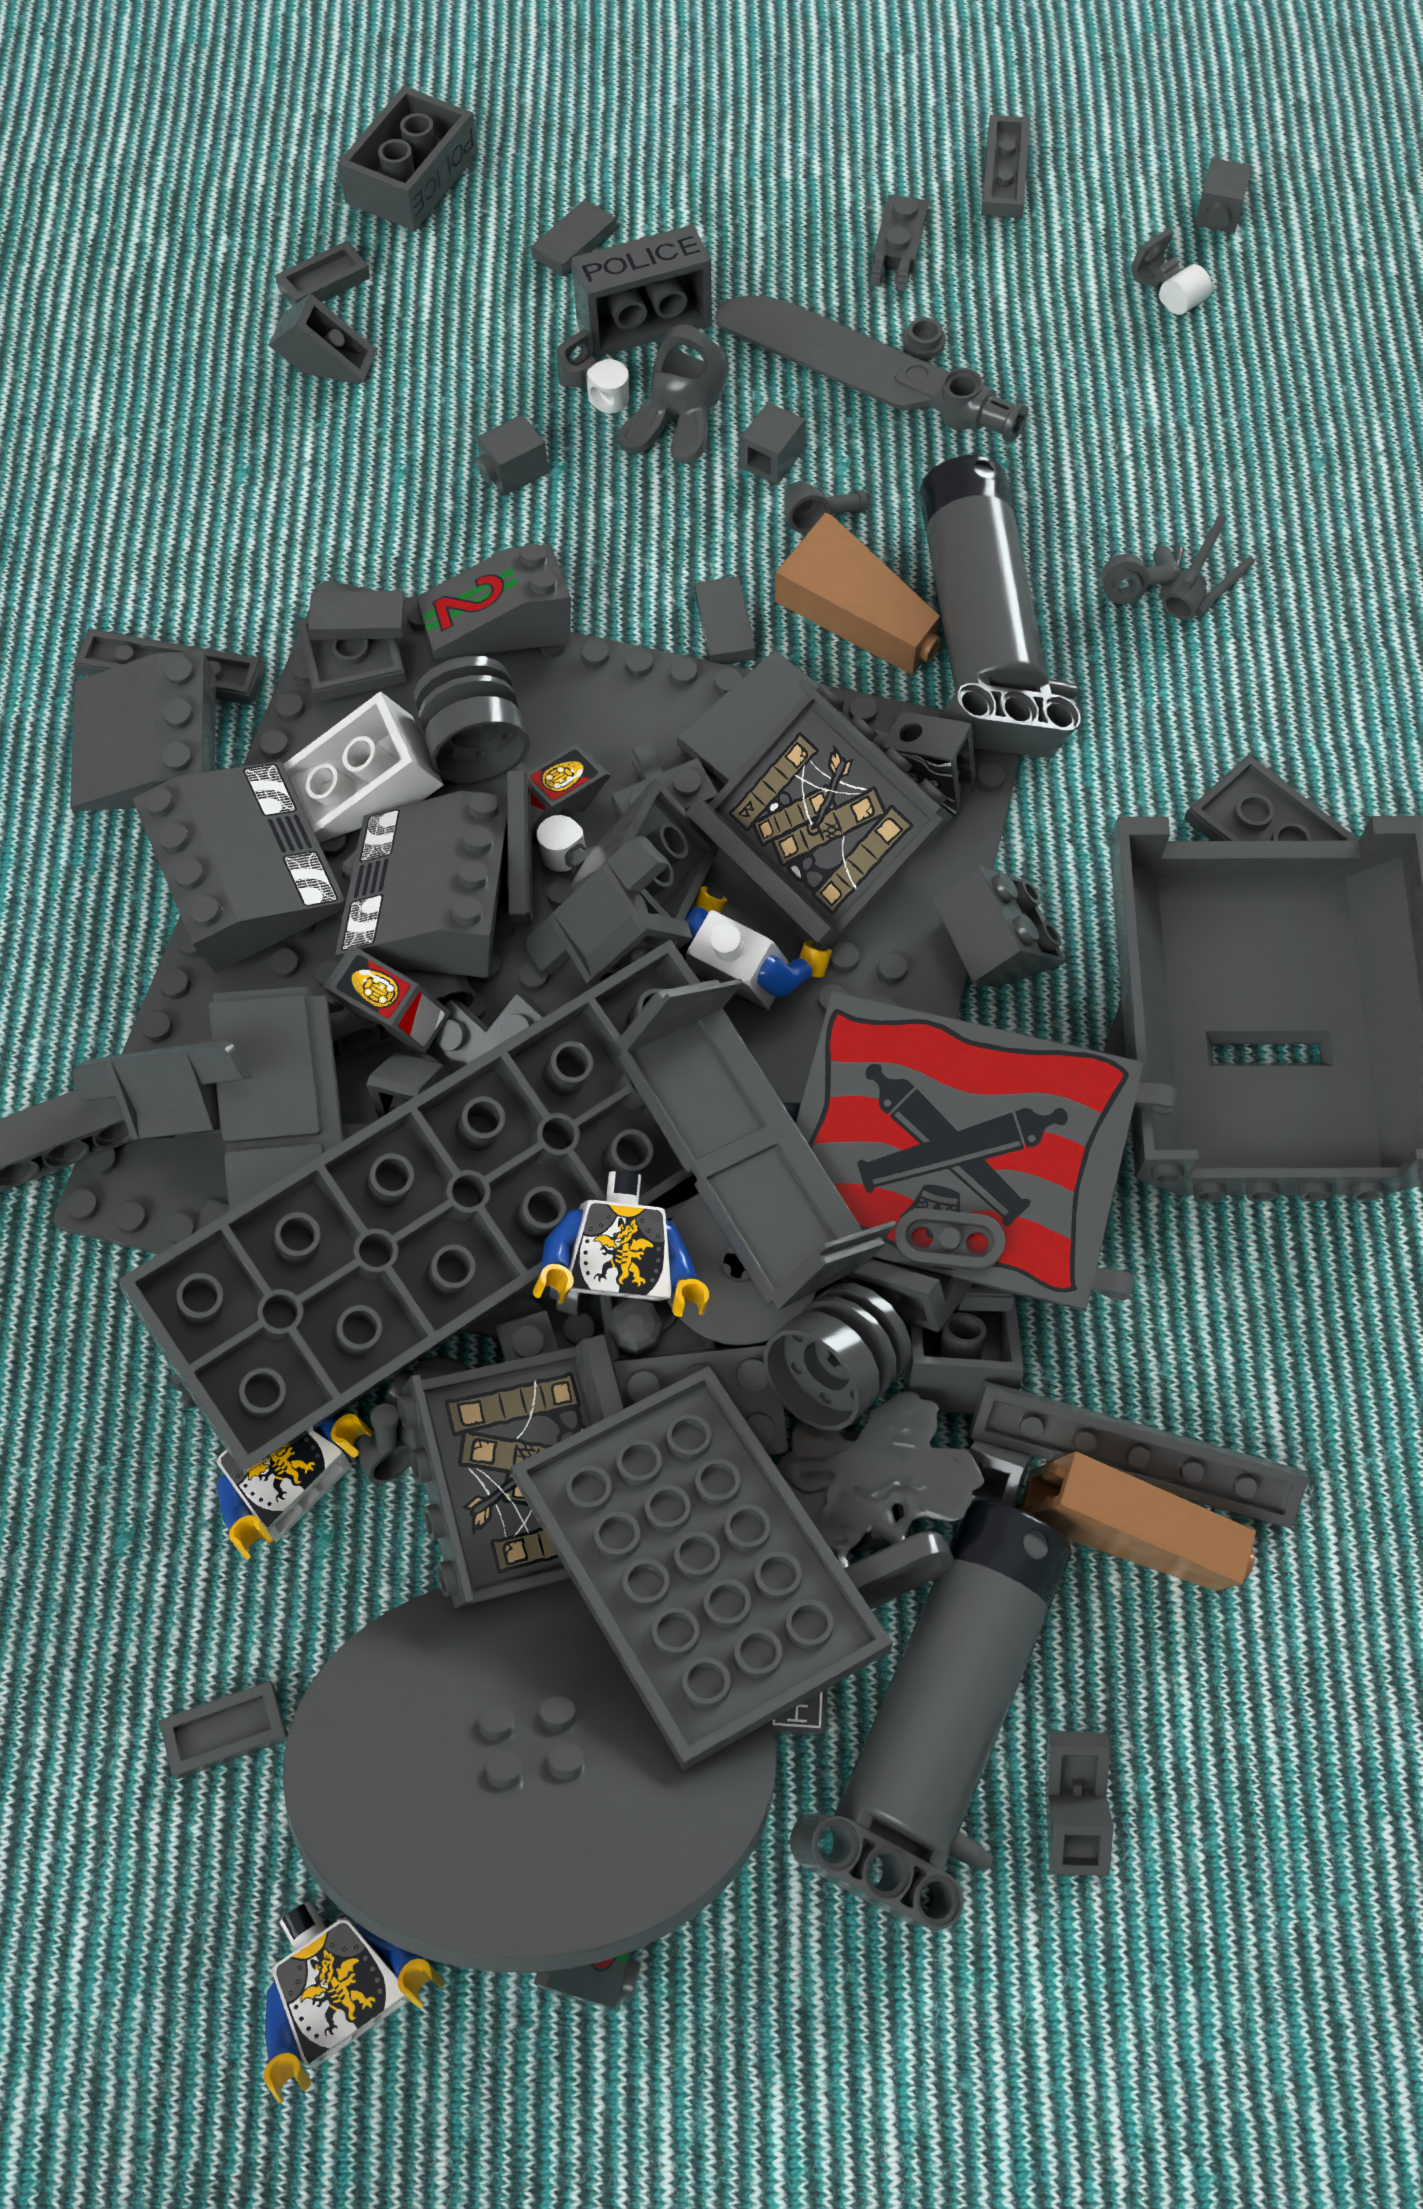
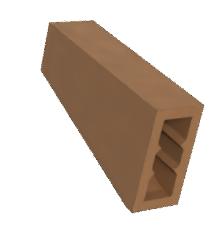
M826 512L776 571V603L910 675L915 673L923 661L929 663L940 647L941 637L938 636L940 615L839 521Z
M1077 1451L1030 1471L1019 1509L1045 1521L1060 1531L1067 1540L1214 1591L1243 1585L1244 1580L1252 1571L1255 1562V1553L1252 1547L1256 1531Z

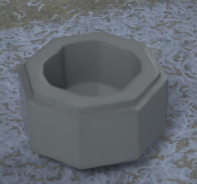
M633 1298L615 1306L608 1323L609 1332L617 1348L635 1355L656 1347L663 1328L662 1321L654 1305Z

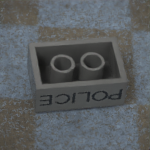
M403 86L337 163L345 203L415 231L478 154L473 112Z
M694 224L571 257L577 325L580 331L589 330L593 333L594 358L664 339L668 329L678 324H687L697 329L712 326L711 259Z

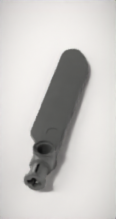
M741 296L724 301L716 311L717 326L722 330L894 408L910 410L932 407L941 412L943 422L950 428L964 430L971 427L981 429L984 426L1002 434L1003 440L1014 442L1021 433L1027 419L1028 406L1019 403L1014 405L996 397V392L984 386L981 376L974 370L957 368L950 372L785 300L767 296Z

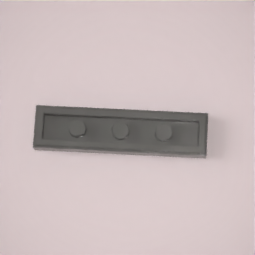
M90 628L74 662L78 675L91 676L155 653L204 651L216 677V699L253 705L266 670L264 661L261 658Z

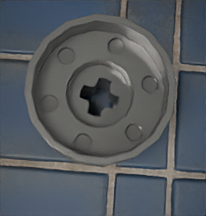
M464 656L447 660L431 668L417 682L413 692L422 730L425 732V740L433 770L443 779L457 783H478L494 779L515 768L525 758L530 747L527 730L521 711L517 708L516 694L512 688L509 671L499 661L485 656Z
M835 1283L803 1308L801 1314L791 1319L769 1338L763 1352L764 1372L772 1391L781 1403L802 1422L821 1430L839 1431L859 1418L873 1404L877 1396L886 1392L891 1384L905 1373L911 1362V1340L903 1320L890 1303L873 1290L855 1283Z

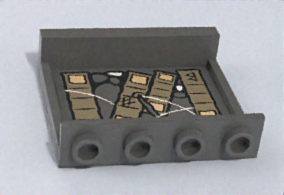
M802 679L798 685L807 693L709 804L698 798L685 813L817 943L832 949L953 816L941 806L947 797L926 778L918 784L907 774L912 765L899 752L890 746L884 753L873 742L878 733L857 714L850 721L839 711V708L845 702L829 687L822 683L818 689H815Z
M604 1334L585 1338L575 1347L424 1380H421L420 1374L411 1376L402 1387L403 1394L398 1395V1411L403 1427L405 1429L412 1428L416 1449L412 1450L410 1454L411 1466L416 1482L418 1484L425 1483L430 1505L424 1507V1520L430 1539H438L443 1562L437 1564V1574L443 1595L445 1597L452 1596L454 1608L457 1609L571 1579L514 1482L511 1466L624 1409Z

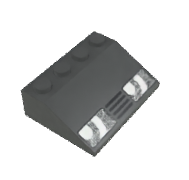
M281 761L176 776L132 798L191 942L215 973L345 909L346 899Z
M457 791L364 816L335 952V962H340L348 948L353 946L391 968L488 978L508 841L507 795Z

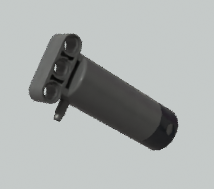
M963 455L948 459L932 468L923 478L919 489L920 504L956 693L939 717L971 723L973 746L976 749L1050 757L1059 750L1081 722L1078 708L1069 700L1077 696L1078 688L1075 684H1068L1065 681L1048 678L1006 471L996 460L982 455Z
M990 1500L973 1501L967 1508L964 1518L958 1524L949 1545L954 1562L946 1572L934 1580L834 1815L821 1813L806 1814L796 1822L790 1836L791 1852L795 1860L803 1867L904 1922L936 1930L949 1928L956 1923L962 1913L964 1904L963 1892L959 1883L951 1875L943 1871L949 1855L969 1866L974 1865L981 1870L989 1869L993 1862V1856L990 1852L981 1848L979 1843L959 1833L1072 1554L1070 1542L1060 1531L1045 1521L1015 1507ZM828 1827L833 1835L834 1843L830 1854L823 1859L818 1850V1840L822 1831ZM879 1856L883 1863V1875L878 1884L873 1886L869 1876V1869L874 1858ZM929 1884L933 1894L932 1904L926 1912H923L920 1905V1896L923 1888Z

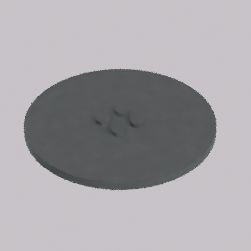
M572 1579L457 1609L454 1608L452 1596L445 1597L441 1588L391 1609L366 1625L325 1663L310 1683L297 1707L288 1732L284 1752L283 1788L287 1818L295 1846L307 1870L323 1892L347 1916L370 1933L394 1946L429 1960L467 1969L510 1973H535L571 1969L626 1954L666 1936L695 1917L732 1882L753 1853L768 1818L773 1799L776 1774L775 1733L772 1721L683 1771Z

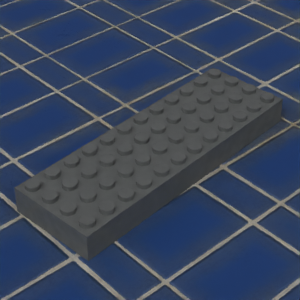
M671 939L118 1279L122 1293L243 1476L536 1283L541 1274L546 1238L567 1212L579 1209L580 1205L587 1200L606 1201L609 1172L620 1171L640 1174L641 1182L638 1205L652 1206L696 1177L693 1172L685 1171L618 1060L621 1049L617 1044V1040L655 992L700 983Z

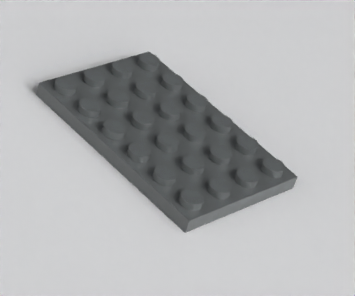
M710 1366L511 1466L514 1482L683 1771L891 1652L893 1642Z

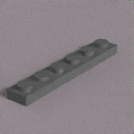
M986 1380L984 1381L969 1429L970 1438L1050 1461L1077 1451L1180 1498L1292 1529L1309 1480L1306 1472L1298 1468Z

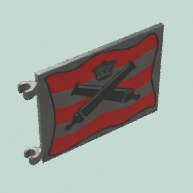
M831 991L795 1124L862 1230L894 1220L898 1223L900 1218L907 1212L917 1208H928L990 1216L999 1223L1005 1235V1248L1001 1259L993 1267L983 1271L919 1266L909 1263L899 1254L896 1248V1227L883 1238L885 1245L872 1259L1086 1311L1091 1291L1122 1301L1127 1300L1132 1292L1134 1276L1125 1271L1098 1268L1099 1254L1134 1105L1155 1114L1169 1115L1175 1105L1177 1090L1173 1086L1166 1084L1140 1082L1144 1066L1142 1061ZM920 1228L913 1232L911 1239L915 1246L925 1248L932 1243L933 1235L929 1230ZM973 1234L968 1237L966 1245L971 1252L978 1254L987 1249L988 1242L983 1235Z

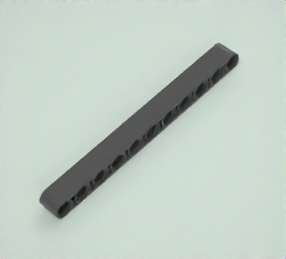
M392 968L421 985L443 1006H446L450 1000H459L468 1008L475 1001V993L465 975ZM329 993L324 994V995L330 997L331 999L337 1001V1000H336L333 996H331ZM345 1006L344 1011L329 1014L335 1062L396 1038L380 1023L357 1017ZM209 1038V1039L204 1040V1041H201V1042H199V1043L211 1042L212 1039ZM212 1084L213 1087H214V1089H215V1091H216V1097H217L216 1084ZM76 1089L1 1118L0 1192L133 1141L131 1140L117 1097L82 1101Z

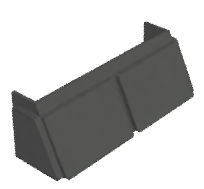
M716 979L659 990L655 992L617 1040V1044L621 1049L618 1060L685 1171L693 1172L696 1176L697 1181L694 1186L765 1303L770 1305L775 1302L778 1309L781 1310L861 1268L885 1245L883 1238L897 1226V1223L894 1220L866 1230H862L723 1010V1007L742 986L743 981L737 979L720 983Z
M309 987L213 993V1002L208 1004L212 1041L226 1040L232 1043L238 1049L253 1079L216 1084L221 1137L226 1142V1153L223 1157L229 1211L344 1140L329 1015L330 1013L344 1011V1005L326 995L317 993Z

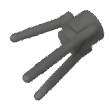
M1219 514L1190 569L1180 574L1172 583H1166L1161 590L1159 598L1162 600L1163 608L1173 617L1183 620L1191 619L1195 614L1204 617L1210 605L1255 563L1253 557H1248L1206 595L1207 583L1199 572L1227 519L1226 515ZM1177 546L1173 556L1179 570L1184 554L1183 546Z

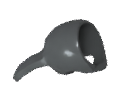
M678 324L669 328L654 362L649 398L621 427L618 433L619 446L624 451L630 453L646 451L663 432L672 417H679L670 452L675 461L680 464L690 463L698 459L707 448V414L720 399L729 374L728 356L723 349L693 326ZM685 344L695 349L703 357L704 361L685 354L676 345Z

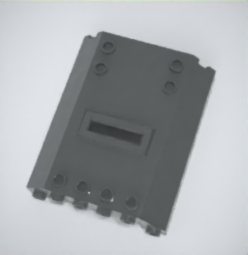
M1372 816L1359 840L1168 841L1170 836L1169 817H1117L1109 843L1126 1058L1144 1062L1140 1082L1166 1084L1173 1086L1177 1090L1175 1105L1169 1115L1155 1114L1134 1105L1131 1127L1135 1178L1176 1195H1194L1196 1200L1202 1202L1222 1200L1226 1195H1247L1248 1200L1255 1202L1274 1200L1279 1195H1299L1301 1200L1310 1202L1326 1200L1332 1195H1352V1199L1356 1201H1373L1384 1197V1195L1422 1186L1423 816ZM1319 1044L1321 1063H1213L1212 1045Z

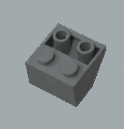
M978 866L932 898L974 983L997 988L1057 968L1066 962L1059 949V946L1062 944L1061 938L1053 925L1045 921L1038 907L1041 903L1040 896L1034 886L1025 879H1019L1003 872Z

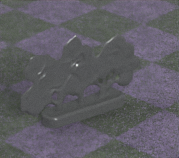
M910 1391L899 1392L877 1408L871 1410L867 1423L862 1428L856 1441L845 1440L839 1431L821 1430L798 1419L790 1438L792 1450L781 1458L777 1466L788 1486L871 1610L939 1577L952 1566L954 1558L943 1535L932 1531L920 1532L905 1538V1535L912 1520L929 1517L947 1522L963 1519L967 1508L972 1503V1491L981 1487L984 1483V1478L969 1450L931 1447L930 1441L937 1431L939 1406L931 1400L920 1399L917 1393ZM895 1503L901 1504L904 1509L903 1517L895 1522L891 1510ZM876 1531L881 1537L891 1543V1546L849 1566L846 1556L849 1550L859 1543L865 1533Z

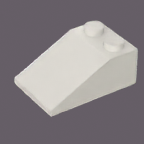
M381 691L283 764L319 843L360 829L363 817L366 815L422 801L444 785L440 775L433 770L428 749L413 716Z

